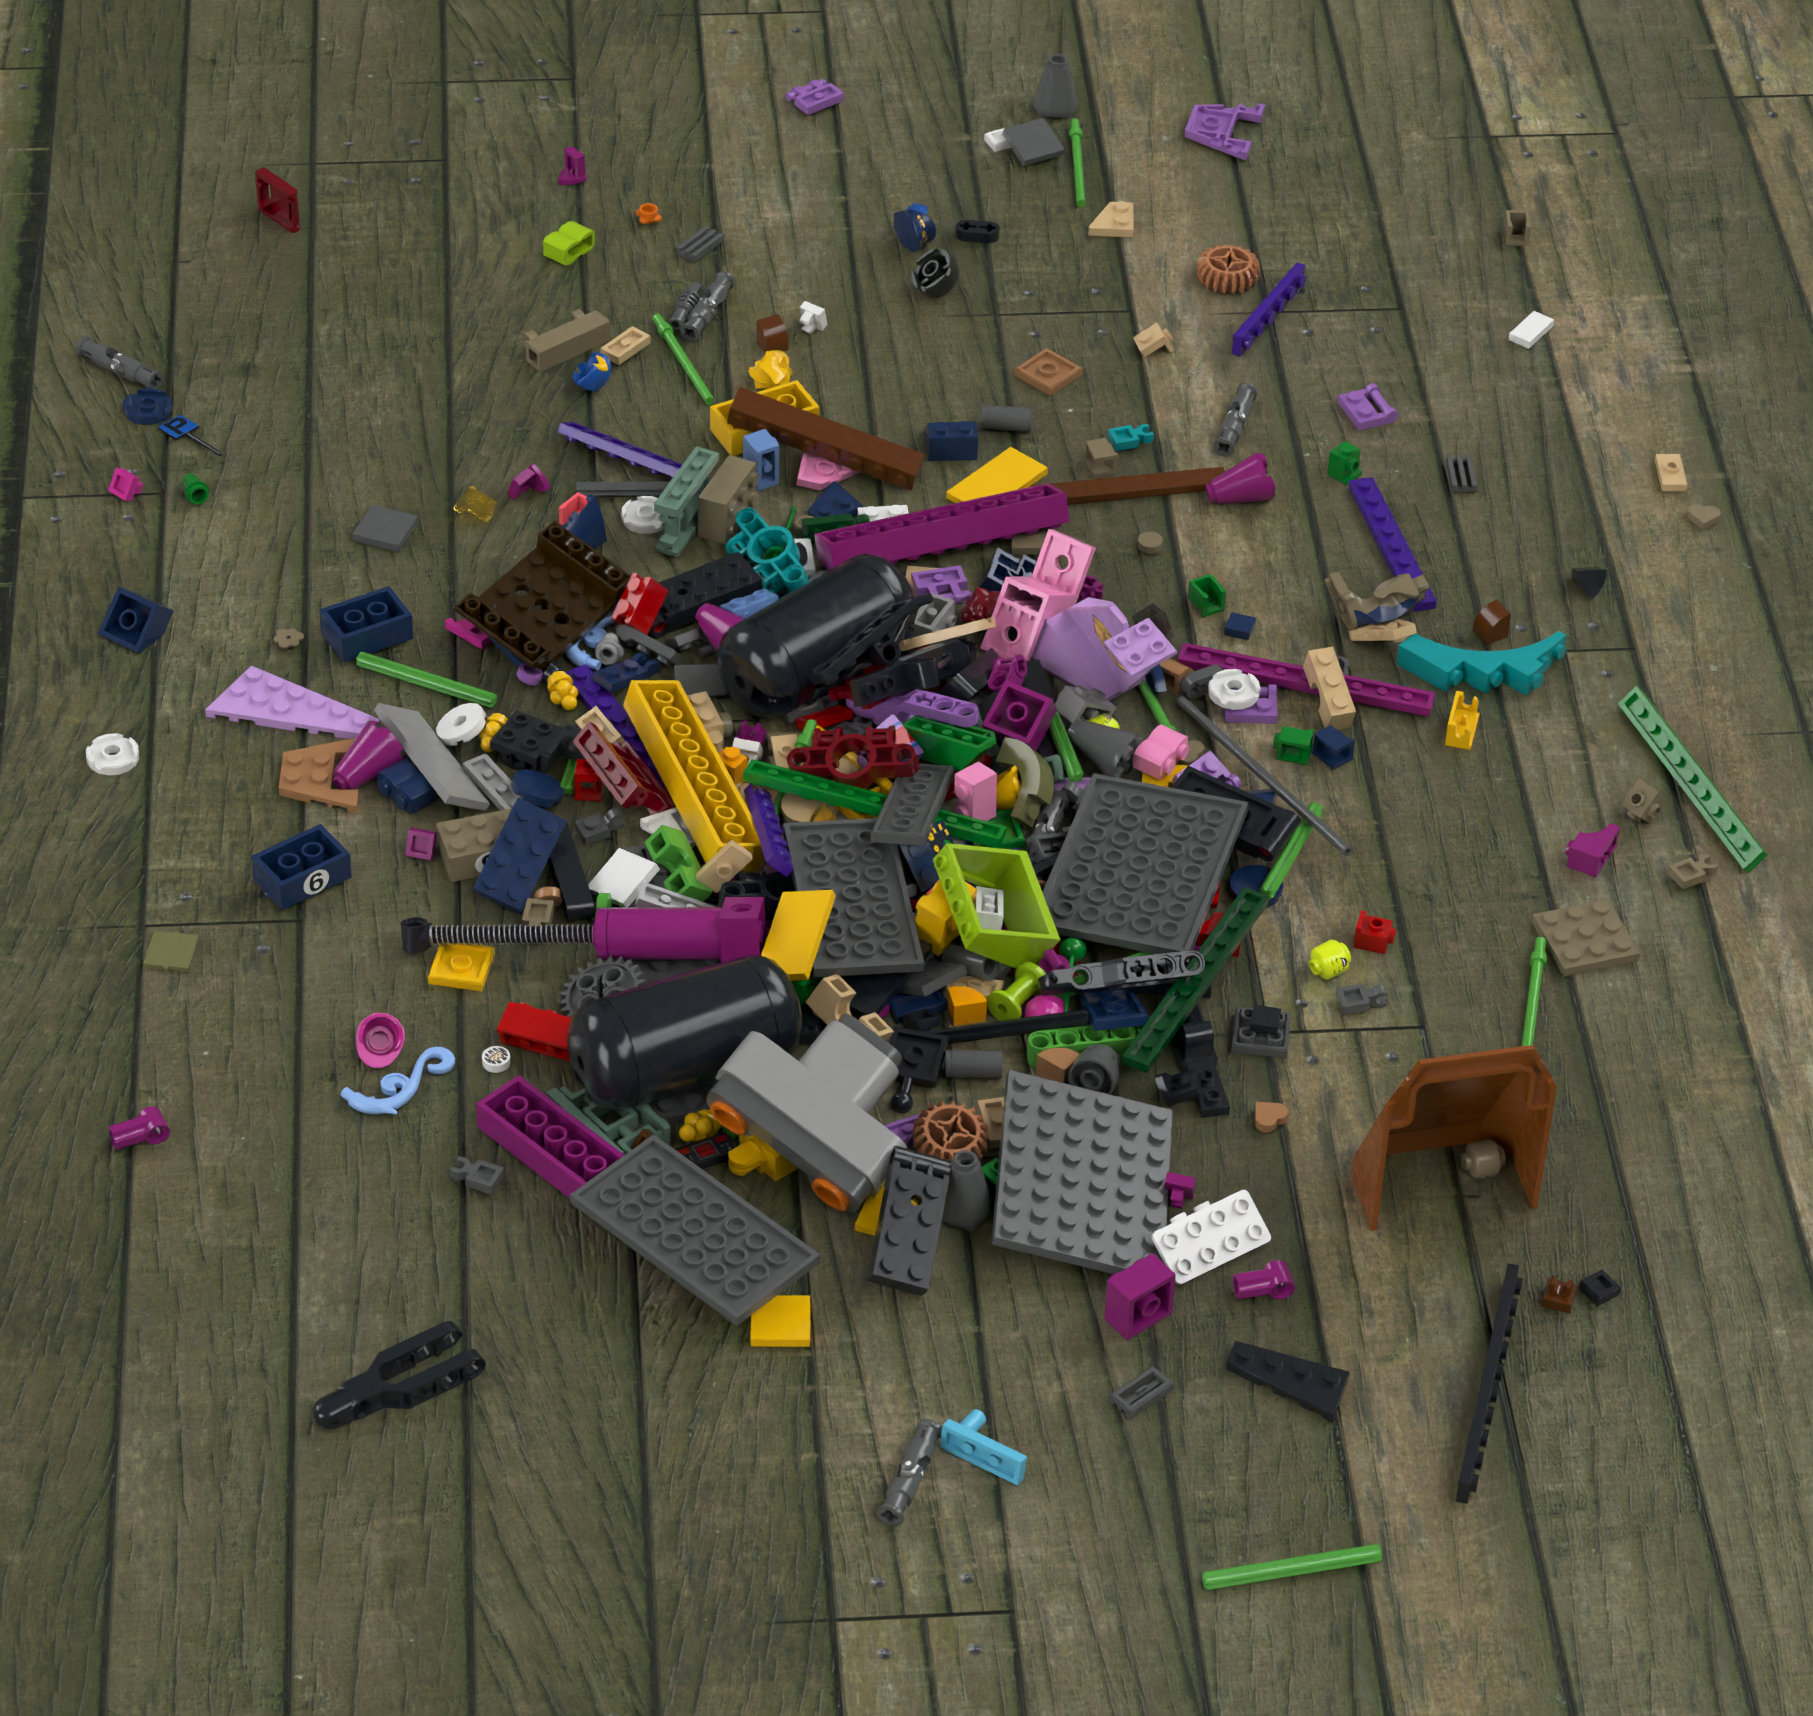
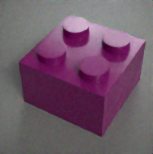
M1005 680L982 726L986 730L993 731L996 740L1003 743L1005 737L1013 738L1024 742L1037 751L1057 709L1051 698Z
M1153 1253L1135 1261L1125 1270L1113 1274L1107 1280L1104 1319L1126 1340H1129L1168 1317L1173 1311L1176 1274Z

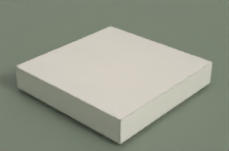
M619 848L588 886L591 894L598 897L600 893H610L612 903L628 908L636 899L641 882L649 883L660 868L652 861Z

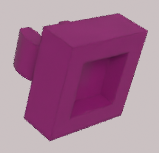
M743 721L736 738L760 742L763 747L767 737V729H763L760 723H757L756 727L747 726V721Z
M412 827L408 829L405 856L427 860L434 859L437 832Z
M1167 1172L1165 1189L1168 1190V1195H1171V1207L1182 1209L1184 1198L1194 1199L1196 1190L1195 1177Z

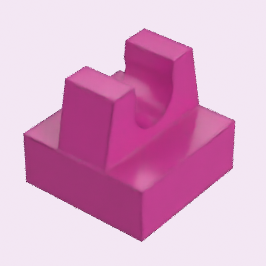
M115 468L108 491L125 501H132L134 494L141 493L144 484L139 482L140 478L127 470Z

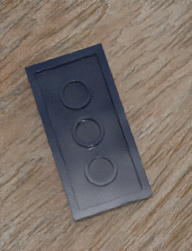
M517 797L472 892L521 915L527 898H530L566 820Z

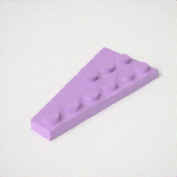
M250 666L205 709L206 717L216 718L217 715L229 717V721L239 722L240 719L254 721L255 725L295 731L297 727L308 729L311 734H319L320 731L334 733L335 737L343 739L356 738L369 721L378 722L375 726L381 728L380 719L254 666Z

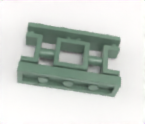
M696 446L654 503V512L661 513L659 521L664 522V534L656 544L657 552L678 557L698 530V497L709 483V474L719 461L718 452Z
M565 1086L560 1088V1091L554 1087L546 1092L548 1098L624 1155L632 1150L631 1147L642 1128L649 1129L659 1139L670 1145L671 1128L669 1123L664 1118H660L649 1104H643L623 1111H615L622 1118L606 1126L599 1117L608 1113L609 1110L595 1106L587 1098L585 1088L574 1094ZM588 1104L589 1106L582 1109V1112L578 1109L583 1105ZM639 1122L643 1127L633 1132L632 1129L638 1127ZM622 1136L623 1139L617 1141L616 1144L613 1142L614 1139Z

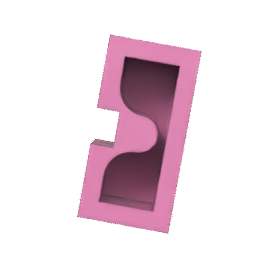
M979 761L956 773L954 791L958 798L955 800L954 813L984 821L996 817L997 773Z

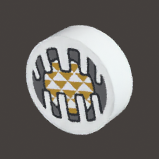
M492 1046L484 1050L482 1053L484 1069L492 1073H500L507 1070L510 1066L509 1051L501 1046Z

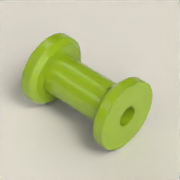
M1032 962L1021 963L1015 970L1016 981L1005 991L994 990L988 995L987 1007L991 1014L998 1021L1021 1018V1006L1031 996L1043 994L1038 988L1037 979L1046 973Z

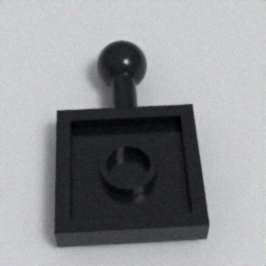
M893 1027L894 1032L890 1037L889 1044L897 1049L902 1056V1061L898 1067L899 1074L895 1081L902 1082L899 1092L895 1093L891 1098V1107L895 1112L907 1113L912 1109L913 1099L910 1093L913 1084L936 1088L945 1057V1050H947L948 1036Z

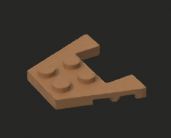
M356 738L283 752L279 796L311 803L312 800L327 803L328 808L333 809V807L340 806L347 808L349 813L357 814L359 790L332 789L335 761L341 760Z

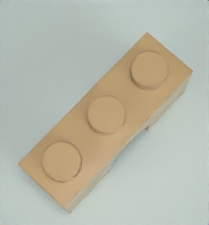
M1327 647L1308 651L1303 669L1310 688H1318L1320 707L1318 711L1324 728L1330 725L1338 730L1351 728L1356 710L1334 648Z
M836 974L823 978L806 1003L812 1008L814 1015L828 1025L832 1020L838 1021L843 1014L851 1015L850 1002L856 992ZM876 1012L859 1018L861 1023L885 1041L894 1032Z

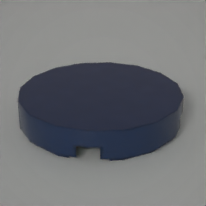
M154 388L137 390V394L132 396L131 393L125 398L123 402L124 415L128 420L136 424L153 425L160 423L171 415L172 399L170 396H166V393L162 390Z
M520 770L514 774L511 782V788L517 796L520 793L524 796L523 800L539 807H553L554 803L558 805L564 793V789L560 787V783L557 780L539 771Z
M1247 865L1238 868L1232 874L1229 881L1230 895L1235 900L1244 887L1260 893V888L1271 868L1261 865ZM1283 882L1274 897L1269 900L1267 907L1274 905L1278 902V898L1282 896Z

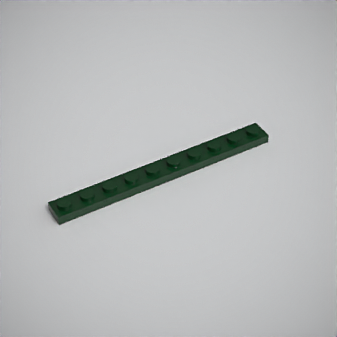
M1246 887L1242 889L1198 950L1205 960L1203 971L1194 977L1177 979L1123 1054V1064L1145 1073L1149 1072L1267 907L1269 896ZM1194 957L1186 967L1189 971H1196L1198 968V961Z

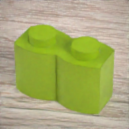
M569 221L562 225L558 231H554L544 238L543 255L563 265H570L580 255L586 254L594 247L595 231L574 221Z

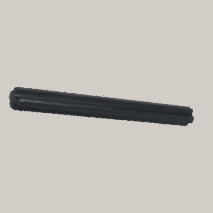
M1084 1009L925 1032L948 1036V1044L1028 1034L1042 1030L1086 1026L1089 1024L1087 1010Z

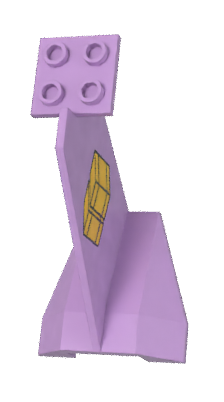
M1088 597L1045 620L1032 659H1039L1045 672L1069 686L1076 687L1080 685L1088 690L1097 688L1106 694L1105 698L1110 701L1146 681L1145 675L1156 665L1176 655L1177 650L1149 618L1129 628L1127 618L1113 602Z

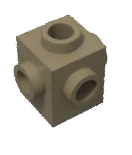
M1639 778L1635 785L1626 792L1625 799L1621 804L1629 809L1627 815L1639 823L1643 819L1651 824L1654 819L1660 816L1663 806L1669 797Z

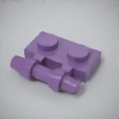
M824 79L818 81L812 80L803 87L797 86L792 88L791 92L785 94V98L788 102L794 100V105L809 115L844 101V93L832 83L827 84Z
M960 565L911 573V582L917 596L934 593L955 600V605L962 604V601H967L971 597L970 590L961 591L967 589V580Z

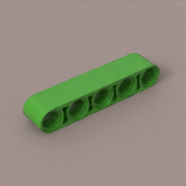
M1091 1025L1036 1031L1028 1037L1027 1062L1030 1066L1036 1068L1037 1055L1044 1050L1067 1048L1081 1054L1091 1044L1093 1046L1098 1044L1109 1046L1117 1054H1120L1119 1059L1121 1060L1123 1054L1144 1025L1095 1031Z

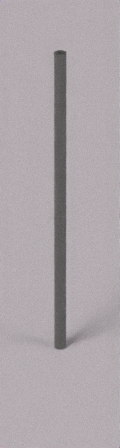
M1181 696L1177 699V704L1344 856L1351 854L1352 847L1187 698Z

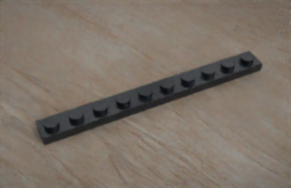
M1510 1263L1507 1265L1459 1477L1456 1502L1468 1504L1470 1492L1476 1493L1479 1475L1474 1473L1475 1469L1481 1470L1484 1459V1452L1479 1450L1480 1447L1486 1448L1489 1430L1484 1428L1485 1424L1491 1425L1494 1408L1489 1407L1490 1402L1496 1403L1499 1386L1494 1385L1495 1380L1501 1381L1504 1364L1499 1363L1500 1359L1506 1360L1509 1342H1505L1504 1338L1511 1337L1514 1321L1509 1320V1316L1515 1317L1518 1299H1514V1295L1520 1296L1523 1278L1518 1277L1519 1265Z

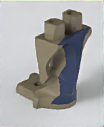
M1339 572L1329 574V578L1324 580L1337 607V615L1343 620L1349 630L1367 623L1381 624L1396 620L1405 614L1409 615L1413 612L1415 604L1425 599L1424 592L1429 589V585L1423 575L1412 579L1410 574L1406 573L1383 582L1375 589L1370 598L1361 599L1347 588Z

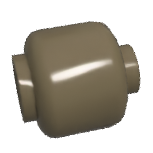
M1492 1139L1470 1142L1466 1146L1465 1153L1461 1154L1463 1169L1468 1170L1470 1175L1477 1179L1498 1175L1506 1162L1503 1147L1497 1145Z

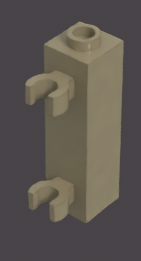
M577 309L570 312V315L575 318L574 320L539 336L534 330L525 332L524 336L528 339L524 343L526 347V361L539 372H542L610 341V321L596 310L584 314L582 310Z

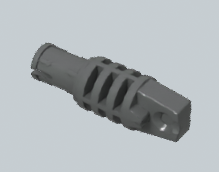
M693 282L689 289L683 290L674 305V314L669 320V324L674 331H680L681 326L686 322L689 314L702 298L700 296L702 284Z

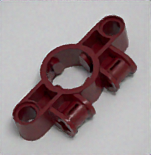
M894 725L879 729L867 726L865 736L860 734L844 735L842 727L828 731H821L820 728H815L813 746L794 748L788 753L786 758L791 770L863 789L873 784L877 778L911 777L920 768L915 749L909 744H896V729ZM853 751L868 753V764L861 771L845 774L836 770L840 765L839 760L847 753ZM910 758L909 761L902 762L904 759ZM805 762L802 766H797L799 763Z

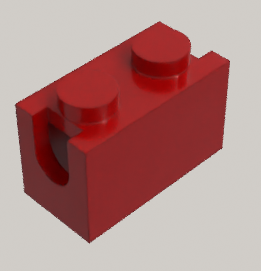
M632 573L611 618L620 625H628L648 635L669 590L651 577L646 576L644 579L640 575Z

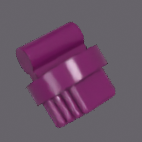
M1052 948L1045 951V957L1039 962V967L1046 974L1052 970L1070 968L1069 961L1065 957L1056 954Z

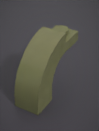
M1005 737L996 762L1005 769L1015 765L1018 769L1017 773H1020L1022 780L1021 789L1011 817L1023 826L1033 828L1035 820L1039 815L1041 804H1051L1054 792L1053 774L1049 764L1039 753L1020 740Z

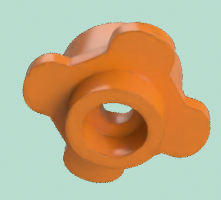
M646 203L636 210V215L639 216V222L642 224H653L662 219V216L658 214V207L655 204Z

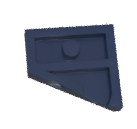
M834 481L808 509V515L816 518L851 513L853 518L858 516V508H862L863 505Z

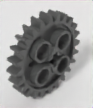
M609 956L607 961L603 962L600 957L596 965L589 961L587 962V969L578 968L580 973L578 976H569L572 983L563 984L566 991L560 992L562 998L559 1001L562 1008L561 1012L564 1016L571 1017L582 1005L591 1000L646 985L647 980L639 966L633 965L630 959L624 962L623 958L619 957L614 962L612 956ZM601 979H602V983H603V985H604V987H605L604 989H602V987H601Z

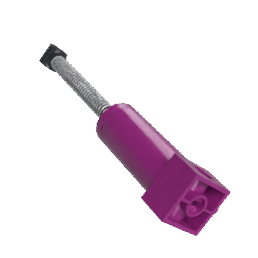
M725 897L723 907L598 908L593 926L589 924L588 926H584V924L582 926H579V924L577 926L573 924L572 926L568 924L567 926H563V924L561 926H558V924L556 926L552 924L551 926L547 924L546 926H542V924L540 926H537V924L535 926H527L526 924L525 926H521V924L520 926H516V924L514 926H500L499 924V926L493 925V927H490V925L488 927H485V925L483 927H480V925L478 927L474 925L472 927H469V925L467 927H464V925L462 927H459V925L457 927L453 925L451 927H448V925L446 927H443V925L441 927H438V925L434 927L432 923H428L425 918L421 917L407 918L400 922L403 951L408 953L424 952L433 945H436V943L438 945H441V943L444 945L447 943L449 945L452 943L454 945L457 943L459 945L462 943L465 945L467 943L470 945L473 943L475 945L478 943L480 945L483 943H490L491 945L494 943L496 945L499 943L502 945L504 943H511L512 945L514 943L517 945L520 943L523 945L525 943L528 945L530 943L533 945L535 943L538 945L540 943H548L549 945L553 943L555 945L556 943L568 942L572 944L574 942L576 945L577 942L580 944L583 942L587 944L589 942L590 944L593 943L596 948L597 958L601 957L602 960H607L609 956H612L613 960L622 957L623 960H721L722 963L746 955L757 954L761 956L764 948V939L766 938L764 897Z

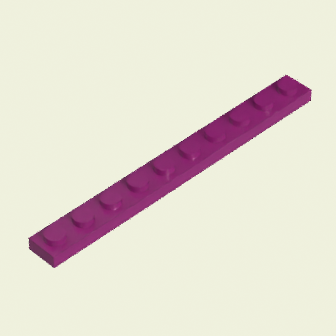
M1183 643L1177 662L1193 670H1200L1211 665H1219L1223 670L1238 669L1242 670V674L1248 675L1250 673L1255 676L1259 683L1265 685L1274 684L1290 690L1320 695L1318 688H1310L1303 666ZM1343 674L1353 702L1430 717L1435 701V692Z

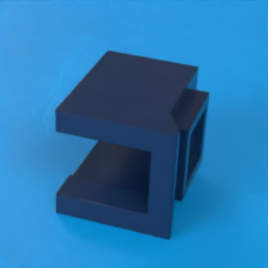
M1330 725L1314 734L1312 754L1332 770H1335L1353 760L1355 740L1346 737L1338 729Z

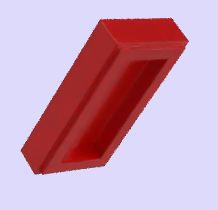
M840 704L795 719L797 729L803 731L807 720L812 719L823 728L852 719L853 713L852 709Z

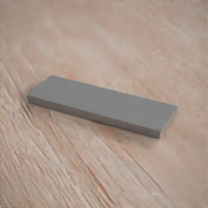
M382 703L376 705L374 711L397 738L404 751L444 803L481 811L487 810L490 805L489 801L418 711Z

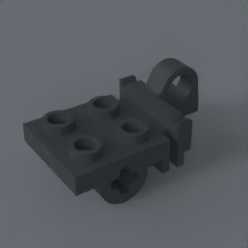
M518 710L513 713L490 740V749L502 753V759L505 764L514 770H521L529 763L533 765L534 771H538L541 768V772L546 774L561 755L575 761L577 759H585L573 743V740L581 730L575 729V726L566 724V727L562 729L560 726Z

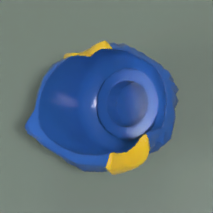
M599 352L592 353L588 362L578 364L579 372H574L573 381L581 389L598 392L608 381L611 374V363L608 356Z

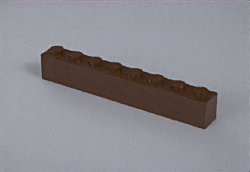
M742 387L739 388L729 410L727 423L736 428L752 433L766 429L772 437L776 438L777 442L783 445L794 447L807 454H813L829 462H835L851 470L865 473L901 488L912 491L922 468L925 456L923 453Z

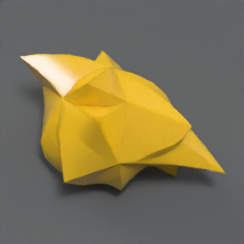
M780 350L766 351L765 356L755 362V367H749L748 370L755 382V389H769L789 383L790 376L793 375V371L789 367L787 354Z

